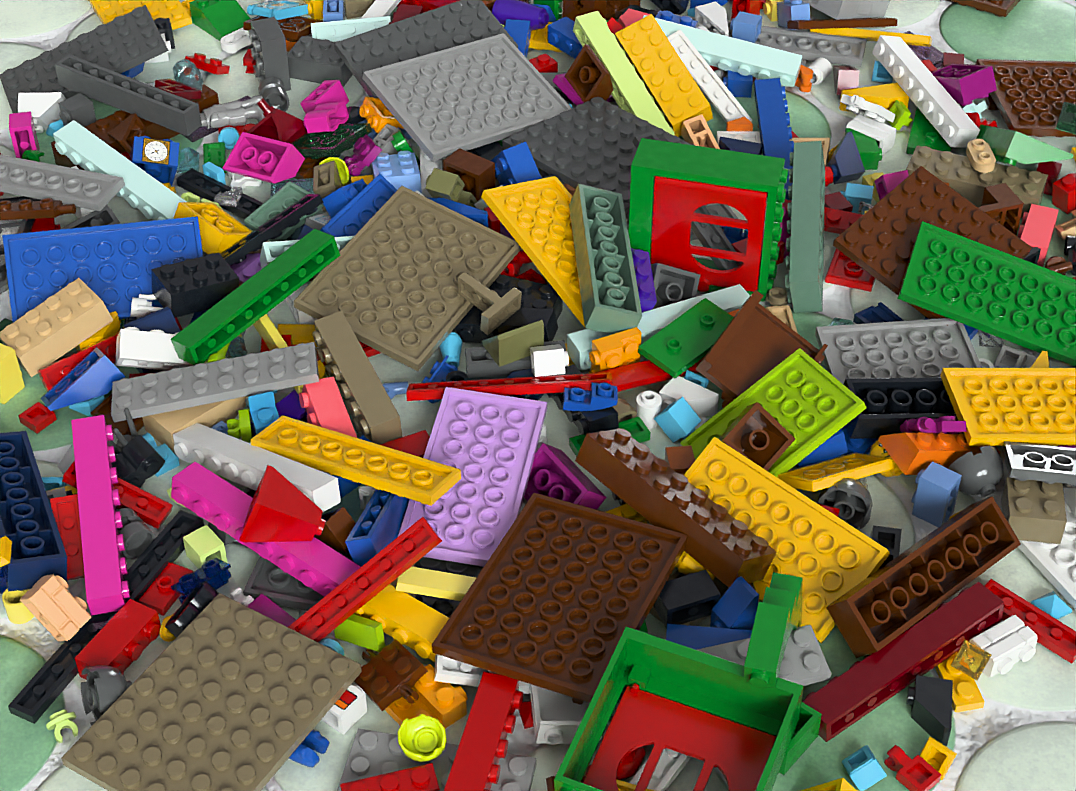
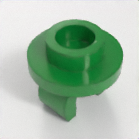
M27 150L22 154V159L40 162L39 157L44 156V153L39 150Z

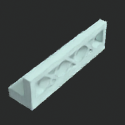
M392 16L311 23L312 38L338 42L389 25V22H392L393 19Z

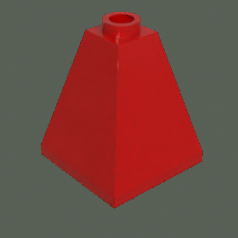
M267 465L251 501L239 541L244 543L312 541L314 535H321L326 520L321 519L323 511L274 467Z

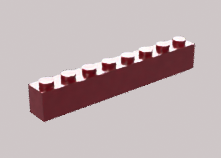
M978 581L970 588H964L951 601L942 603L936 611L927 617L924 616L914 626L904 631L879 651L872 653L862 661L855 662L849 670L839 677L835 676L830 679L827 685L817 692L809 693L802 702L822 714L818 735L825 742H828L913 683L916 675L923 676L968 645L971 638L1001 622L1004 602Z

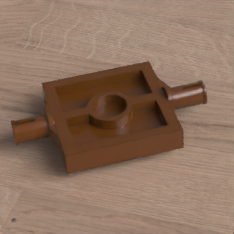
M395 639L377 655L370 649H366L370 656L363 651L362 658L367 664L361 667L362 672L354 680V683L363 689L366 696L381 711L401 697H404L410 704L415 703L411 696L416 701L418 700L419 695L412 687L428 671L403 645Z

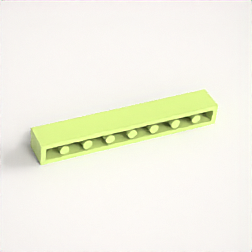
M599 11L577 16L573 32L582 47L588 44L609 72L613 86L611 95L619 108L675 136L673 128L669 127L663 112L658 109L653 96L645 88L644 81L637 75L634 65L629 62L624 49L619 46L616 36L611 33L606 20L602 18Z

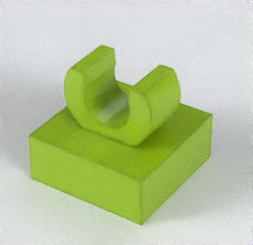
M896 100L889 110L896 114L893 123H889L897 130H900L903 125L909 127L914 120L909 117L911 112L901 101Z
M249 409L238 410L239 420H227L228 435L235 438L241 437L243 441L250 443L253 435Z

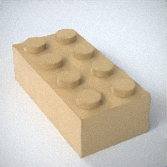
M78 278L53 296L47 298L34 309L28 311L24 316L0 331V340L3 345L10 346L15 350L19 365L32 378L38 373L37 370L55 362L111 323L113 318L104 302Z

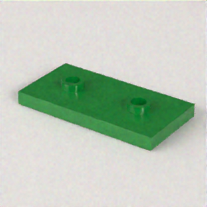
M917 107L906 153L913 154L916 146H927L931 149L951 152L952 147L948 145Z
M704 298L642 343L638 348V353L673 378H677L705 357L734 317L707 298Z

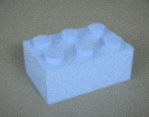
M400 151L398 154L392 155L380 153L372 162L373 179L381 174L397 190L404 186L414 192L417 190L422 194L420 171L415 152Z

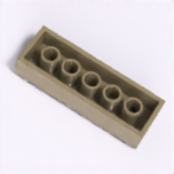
M916 146L906 168L908 174L911 175L922 166L942 182L949 183V187L976 207H981L985 187L1006 183L1024 203L1021 218H1023L1024 212H1029L1031 204H1041L1048 177L1047 174H1042L1038 171H1029L1016 166H1006L995 163V168L991 172H978L973 169L967 156L953 154L949 151H939L927 146Z
M343 311L315 320L316 331L312 332L316 345L319 346V348H316L318 359L321 362H325L326 365L324 367L327 376L335 378L340 394L344 398L343 402L348 415L352 414L354 417L352 422L356 432H362L363 436L378 445L403 437L400 416Z

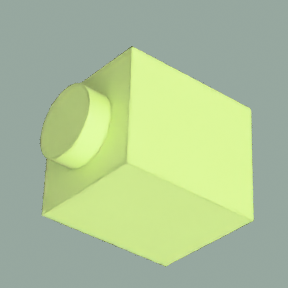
M208 525L183 537L186 556L203 575L227 563L224 543Z

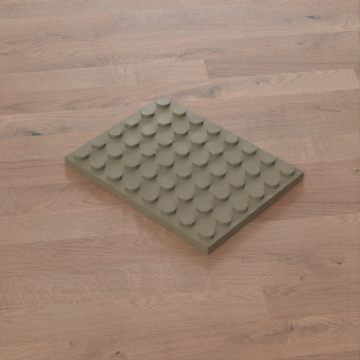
M401 186L339 252L340 256L326 266L294 300V308L316 319L343 311L358 341L419 371L474 306L457 293L458 277L466 272L489 288L518 254L521 247L516 241Z
M219 593L61 759L64 766L107 791H261L362 672L361 664Z

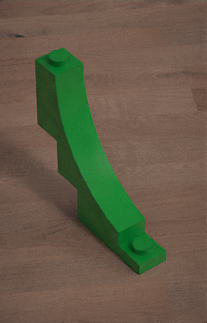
M773 572L770 587L765 589L763 602L758 603L744 664V682L758 688H776L783 655L791 631H796L797 627H801L802 577Z

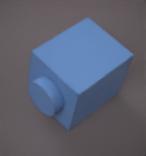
M739 11L730 24V30H733L732 38L755 43L761 34L762 16Z

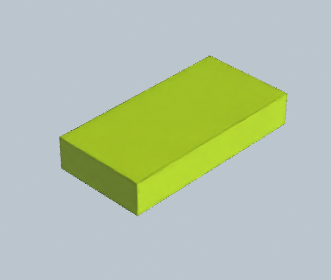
M353 614L334 629L335 638L379 653L386 646L382 623Z

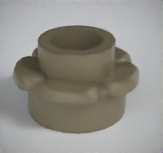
M782 287L771 288L766 296V301L771 306L787 305V290Z

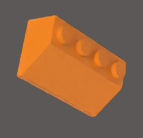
M898 433L881 435L878 439L904 475H918L920 470H926L932 461L949 469V466L956 459L972 451L973 455L982 453L980 448L984 447L969 446L963 433Z

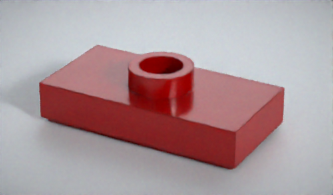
M169 562L139 599V603L158 611V614L164 616L193 580V570Z

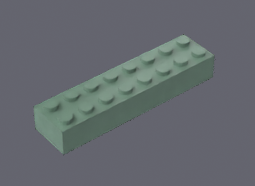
M822 141L794 143V152H790V166H793V168L789 169V181L793 184L788 186L789 200L792 201L788 203V217H791V219L787 220V233L791 234V236L786 238L787 252L790 253L789 256H786V270L789 271L788 274H785V287L790 288L787 290L788 304L792 303L794 313L823 312L825 165Z
M578 184L569 204L585 328L610 334L635 328L642 318V311L622 194Z

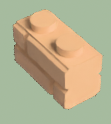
M52 574L41 577L20 598V601L58 642L68 641L91 618V615L86 611L88 608L87 604L81 598L73 597L67 590L69 587L68 583L62 577Z

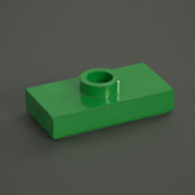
M225 142L203 144L204 164L211 162L223 168L226 162Z

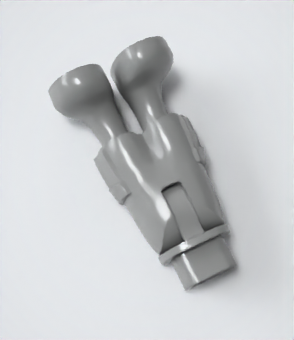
M262 95L253 96L251 99L242 102L236 100L224 104H215L208 109L202 110V113H200L201 127L206 126L207 129H210V126L212 128L228 125L243 126L246 124V119L249 118L257 119L260 122L265 117L263 115L264 112L257 105L263 99Z

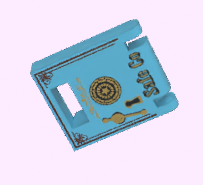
M273 0L249 5L247 13L249 15L269 18L275 17L276 20L308 14V4L287 0Z

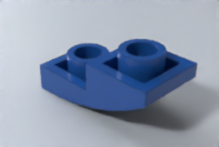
M592 383L590 391L581 388L565 387L563 392V410L567 411L601 410L615 406L618 402L617 386H612L608 383Z

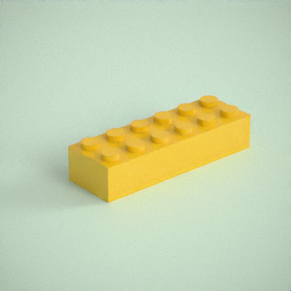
M652 14L615 33L619 46L624 49L626 57L634 65L637 75L644 81L645 88L653 96L655 104L663 112L665 120L669 127L673 128L675 136H681L683 121L701 114L706 122L713 119L709 102Z

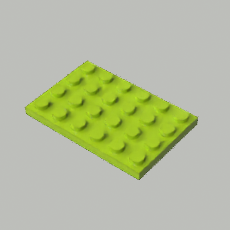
M799 348L681 441L680 444L681 446L691 445L696 460L714 437L718 439L747 406L758 402L795 438L792 444L768 470L769 473L777 477L779 474L788 472L863 412L866 406L858 396Z

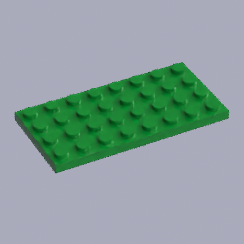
M921 222L897 299L1038 353L1047 351L1049 357L1076 367V279L929 223Z

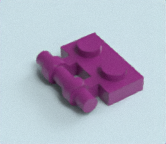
M367 134L356 141L353 149L354 154L343 159L349 174L352 176H359L364 167H369L382 151L377 143Z
M942 416L939 419L919 417L904 421L900 426V431L902 433L956 434L966 432V421H955V416Z

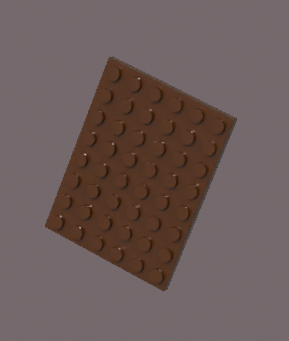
M533 493L432 643V651L435 654L590 703L625 627L640 630L684 552L688 535Z

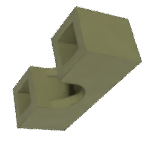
M434 168L427 177L425 189L433 198H445L474 208V204L478 202L472 193L463 190L465 184L456 174Z

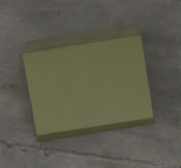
M543 320L482 340V344L499 367L530 356V347L544 346Z

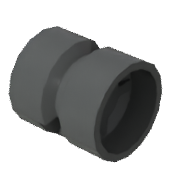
M274 77L263 80L258 87L259 95H262L270 107L273 106L275 109L286 112L290 104L283 82Z
M119 509L116 512H121L123 528H118V532L123 534L125 551L121 552L127 558H139L154 541L155 535L133 509Z

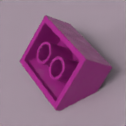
M543 443L535 453L524 495L527 501H529L533 493H538L597 510L607 498L562 450Z

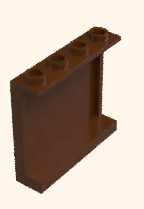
M757 290L745 301L696 368L699 373L733 399H736L799 348L818 364H821L825 358L822 353L828 346L824 344L817 349L760 305L759 302L763 295Z

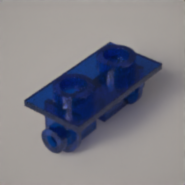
M218 558L208 560L195 572L182 576L179 582L170 588L182 595L179 597V601L182 604L189 593L199 584L207 581L215 590L229 582L228 579L231 578V573L228 570L231 565Z

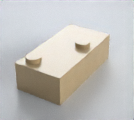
M248 396L142 417L144 427L161 444L165 443L175 454L173 434L196 423L209 428L221 420L227 424V420L236 418L239 414L238 410L244 409L246 406L245 399Z

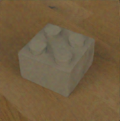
M1006 477L1001 497L1002 513L1018 540L1061 544L1067 523L1063 483L1047 484L1037 480L1019 481Z

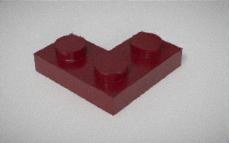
M172 79L155 80V87L190 101L201 99L202 90Z

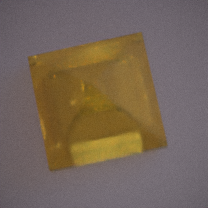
M964 640L950 666L978 680L991 654Z

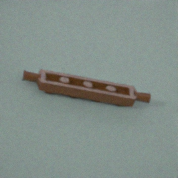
M45 198L40 201L25 199L10 203L9 200L0 201V220L56 218L59 215L76 213L75 204L63 205L62 201L53 200L52 198Z

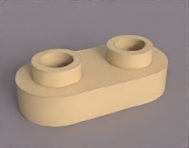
M974 139L968 142L966 155L973 169L982 173L993 171L996 158L989 144L982 139Z

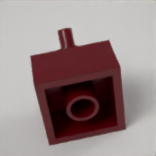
M264 98L257 103L264 112L263 115L265 117L247 133L293 144L299 152L309 145L308 133L303 120L277 108L275 109L273 106L270 107Z

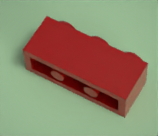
M129 599L75 657L79 676L87 680V674L82 675L83 669L97 665L111 666L124 674V671L133 661L141 656L143 650L151 641H154L159 636L161 624L158 611Z

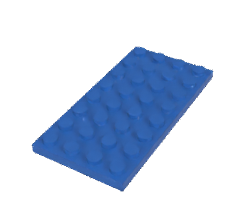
M198 216L2 235L13 322L78 278L104 302L109 313L116 311L119 320L133 318L131 317L132 297L139 298V294H153L151 269L203 256ZM157 299L147 300L152 302V307L163 308Z

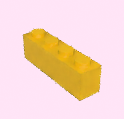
M391 584L354 613L355 615L382 623L384 633L391 636L394 640L396 639L401 645H406L415 650L422 658H428L435 662L436 654L432 651V643L449 620V617L407 593L395 590L396 587Z

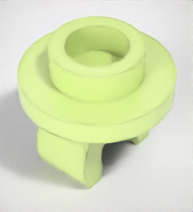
M65 709L49 717L51 721L46 724L48 730L55 729L54 736L58 743L63 742L60 732L64 728L71 729L74 737L78 735V727L72 722L76 718L75 712L68 713Z

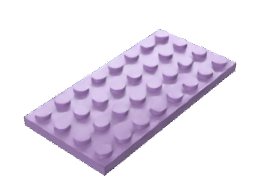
M446 387L423 458L460 469L461 479L432 506L410 499L398 536L420 518L424 517L441 538L442 542L423 557L484 567L520 514L547 412V402Z

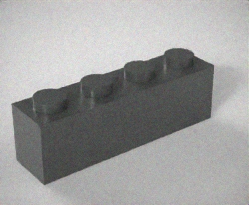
M564 340L544 342V346L560 344L564 351H566ZM485 347L465 348L466 374L468 379L471 380L507 378L512 372L531 369L530 356L499 367Z

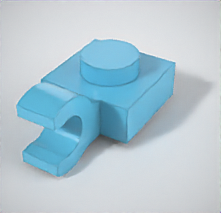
M150 433L142 435L165 460L162 468L155 474L157 477L180 465L179 458L165 443L157 446Z

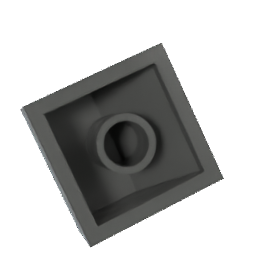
M660 263L651 264L657 299L653 309L696 297L700 274Z

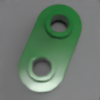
M400 130L392 135L394 139L391 142L397 152L402 150L414 153ZM416 156L417 164L420 165V160Z

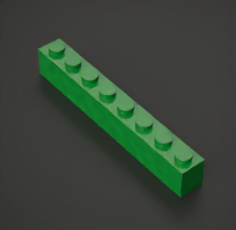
M313 229L172 337L171 342L178 358L193 366L204 363L210 355L217 353L340 256L334 236Z

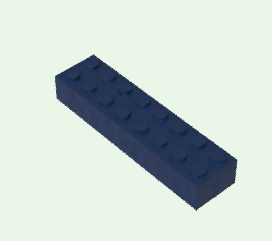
M26 431L0 433V538L7 536L12 541L10 563L2 566L8 592L31 589L41 577L46 575H58L67 582V555Z

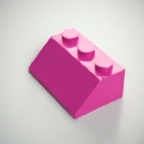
M242 132L222 169L275 184L295 177L305 158L293 144Z

